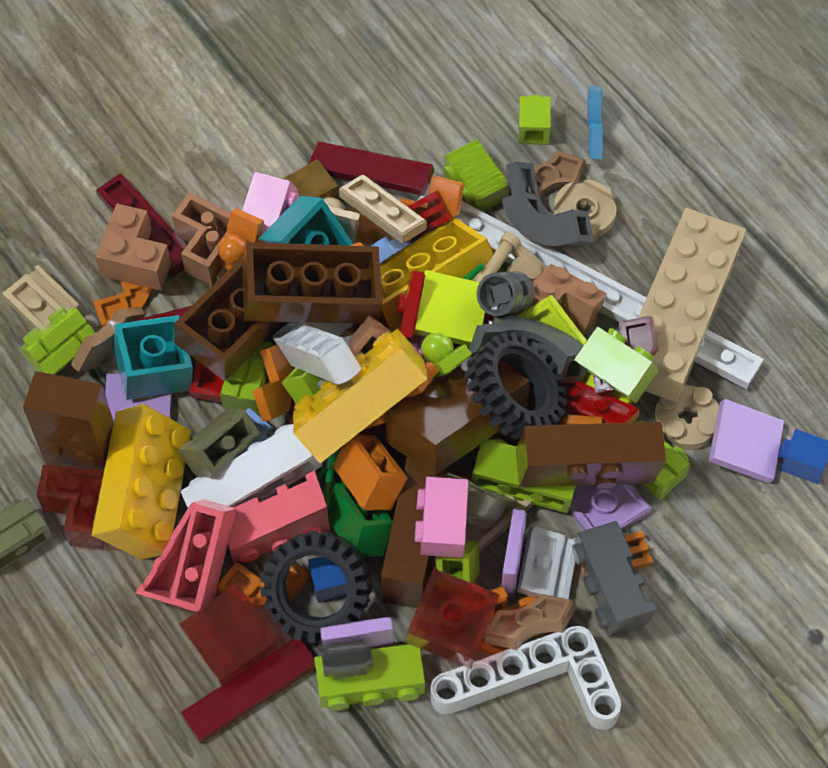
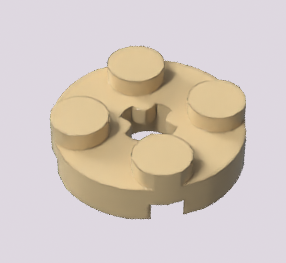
M584 180V183L575 185L574 182L566 184L555 197L554 215L571 209L579 210L577 209L578 207L590 206V214L588 215L593 240L596 241L598 237L606 234L615 222L616 204L612 192L603 184L593 180Z
M685 385L678 403L660 397L655 408L654 422H662L663 435L668 441L672 442V446H677L682 450L699 449L707 445L714 436L719 405L708 388ZM683 412H690L695 417L692 419V423L689 424L686 423L684 418H679L678 415H682Z

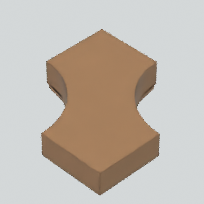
M557 150L548 161L533 166L540 198L552 190L561 189L568 183L574 182V185L578 184L586 165V159ZM509 188V196H512V192Z
M140 307L117 310L111 320L101 330L84 338L71 362V366L78 372L99 368L105 358L114 350V324L144 318L147 313Z
M541 594L535 602L526 607L516 610H499L483 634L485 644L517 650L522 643L535 635L546 632L563 633L576 610L575 600Z

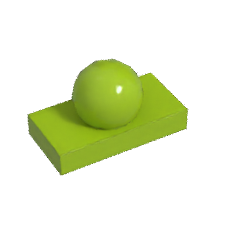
M443 333L429 334L421 345L423 358L429 363L432 362L439 370L433 379L448 374L469 359L472 354L466 345L454 349L452 340Z

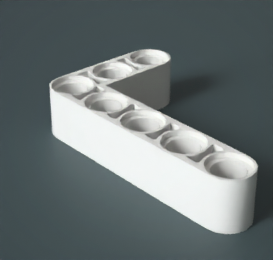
M289 322L273 336L274 341L291 366L332 383H344L361 370V365L344 339L338 336L354 323Z
M581 626L567 628L563 633L556 632L520 645L517 650L509 649L442 673L435 677L431 684V704L434 709L442 714H452L568 672L586 717L593 727L599 730L612 728L618 721L621 708L620 697L593 635L588 629ZM577 641L582 643L586 649L576 652L571 650L568 644ZM546 653L552 656L554 660L544 664L539 662L536 656ZM507 665H516L520 668L521 672L512 676L506 674L503 668ZM588 672L594 673L598 676L599 681L587 683L581 676ZM480 676L487 679L489 683L479 688L472 685L470 681ZM448 688L453 690L456 695L451 699H442L437 693L442 689ZM606 704L611 707L613 713L601 715L596 711L595 706Z

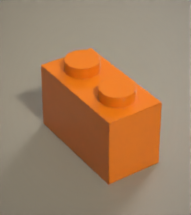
M357 434L342 446L333 465L343 483L356 498L358 504L363 509L369 511L391 510L407 480V476L376 435Z

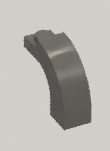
M516 161L506 165L508 172L507 184L512 192V196L502 198V203L509 220L523 236L538 244L568 248L594 242L588 211L571 209L559 214H551L540 200L533 164Z
M509 315L495 316L493 324L477 325L469 347L471 353L500 333L506 332L508 334L515 332L517 338L520 335L528 337L527 345L532 341L536 342L539 345L537 348L538 353L545 350L549 354L545 361L548 364L554 361L557 368L553 370L554 375L561 374L564 380L559 384L583 381L586 370L574 359L584 345L569 334L543 322Z

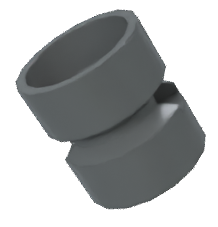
M519 271L490 273L483 277L476 291L480 307L492 316L521 313L529 308L535 296L534 285L531 279Z

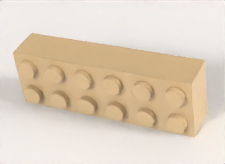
M685 208L638 317L651 315L654 318L659 349L651 361L659 371L645 389L646 392L678 403L740 252L746 232L745 228Z

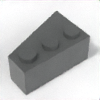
M617 520L578 532L575 544L572 545V551L577 564H583L587 576L583 577L584 586L589 597H595L598 606L595 609V616L601 629L606 628L608 637L648 625L657 609L653 600L649 602L645 600L641 589L645 582L641 573L637 575L631 562L633 555Z

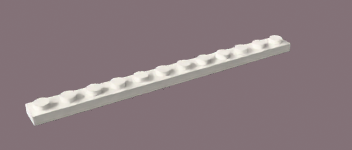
M429 184V186H428V188H427V190H426L425 195H424V196L421 195L418 200H420V199L424 198L425 196L429 195L430 184ZM462 201L460 214L455 216V218L486 237L493 255L500 246V239L503 234L511 232L520 239L521 244L547 267L552 264L556 267L564 268L571 275L585 282H590L598 289L606 292L607 295L601 308V313L618 322L639 317L646 300L645 296L547 245L529 240L517 229ZM509 254L504 262L511 264L515 257ZM707 330L695 363L747 389L762 366L764 359Z

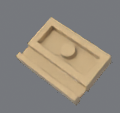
M39 265L34 267L35 270L29 275L25 274L2 293L4 299L34 329L38 327L42 330L50 323L47 318L61 307H64L65 310L67 308H76L79 312L81 311L79 303Z

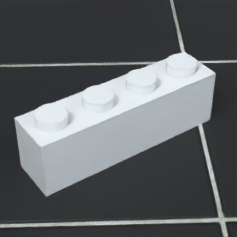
M289 424L277 429L275 435L267 440L250 445L245 453L231 460L213 477H197L189 483L188 487L180 492L188 508L192 502L204 499L230 507H236L256 497L262 502L276 494L277 487L284 484L289 486L303 478L306 474L323 466L322 462L319 463L293 434V424Z

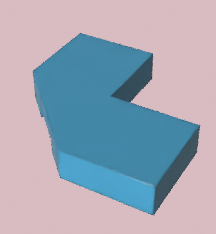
M589 86L588 153L591 159H602L603 126L601 123L602 90L600 86Z

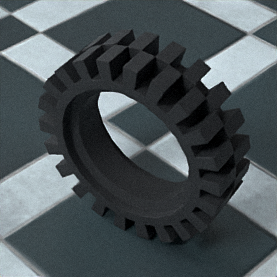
M503 332L494 336L471 354L472 358L468 360L466 365L470 368L466 371V378L472 381L467 384L468 391L477 392L471 398L474 404L481 402L484 406L479 411L483 417L487 414L492 416L489 424L492 427L501 424L500 433L507 435L511 432V438L519 439L524 426H544L557 423L560 417L564 415L565 410L562 408L567 405V400L562 396L567 393L566 387L558 386L564 380L561 374L554 375L553 370L557 368L554 361L550 364L545 361L549 356L545 350L538 353L537 348L539 345L534 341L527 345L528 337L520 335L517 338L515 332L508 334ZM498 361H504L512 365L523 377L530 380L529 386L535 398L534 411L521 407L506 392L498 374Z
M318 531L299 534L280 546L265 565L267 569L261 577L264 587L260 589L261 597L266 598L263 606L266 611L270 610L273 616L270 618L274 624L279 622L283 626L280 630L285 634L289 631L294 633V639L308 638V642L316 643L318 640H322L320 629L358 622L369 605V594L372 592V584H369V578L371 577L370 569L366 570L364 565L367 561L363 555L360 557L356 553L358 548L354 544L349 546L345 543L346 538L342 536L336 538L332 536V532L327 531L323 534L318 533ZM312 555L323 556L339 566L347 582V596L338 612L326 617H313L302 613L293 605L287 593L286 579L290 568L298 559Z

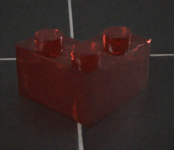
M43 465L36 494L43 512L67 514L64 533L70 546L103 549L105 542L92 536V530L104 471Z

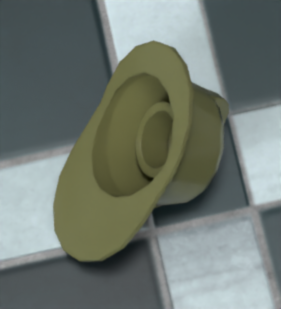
M450 473L446 474L452 479H462ZM468 481L466 521L473 525L490 527L493 522L501 519L508 504L516 503V501L507 496L485 490Z

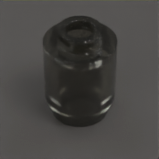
M363 640L329 644L330 648L321 649L324 677L333 676V679L336 680L366 676L367 668L373 667L371 646L364 647Z

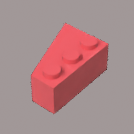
M315 470L305 475L307 481L289 489L287 484L277 487L278 494L260 502L259 498L256 497L234 507L237 509L228 542V549L233 563H236V561L242 563L251 562L259 558L261 554L271 551L275 552L289 539L302 533L308 534L310 531H318V533L323 534L325 531L330 532L327 505Z
M206 499L192 502L169 538L170 541L161 556L154 562L153 569L135 594L199 613L212 608L237 508Z

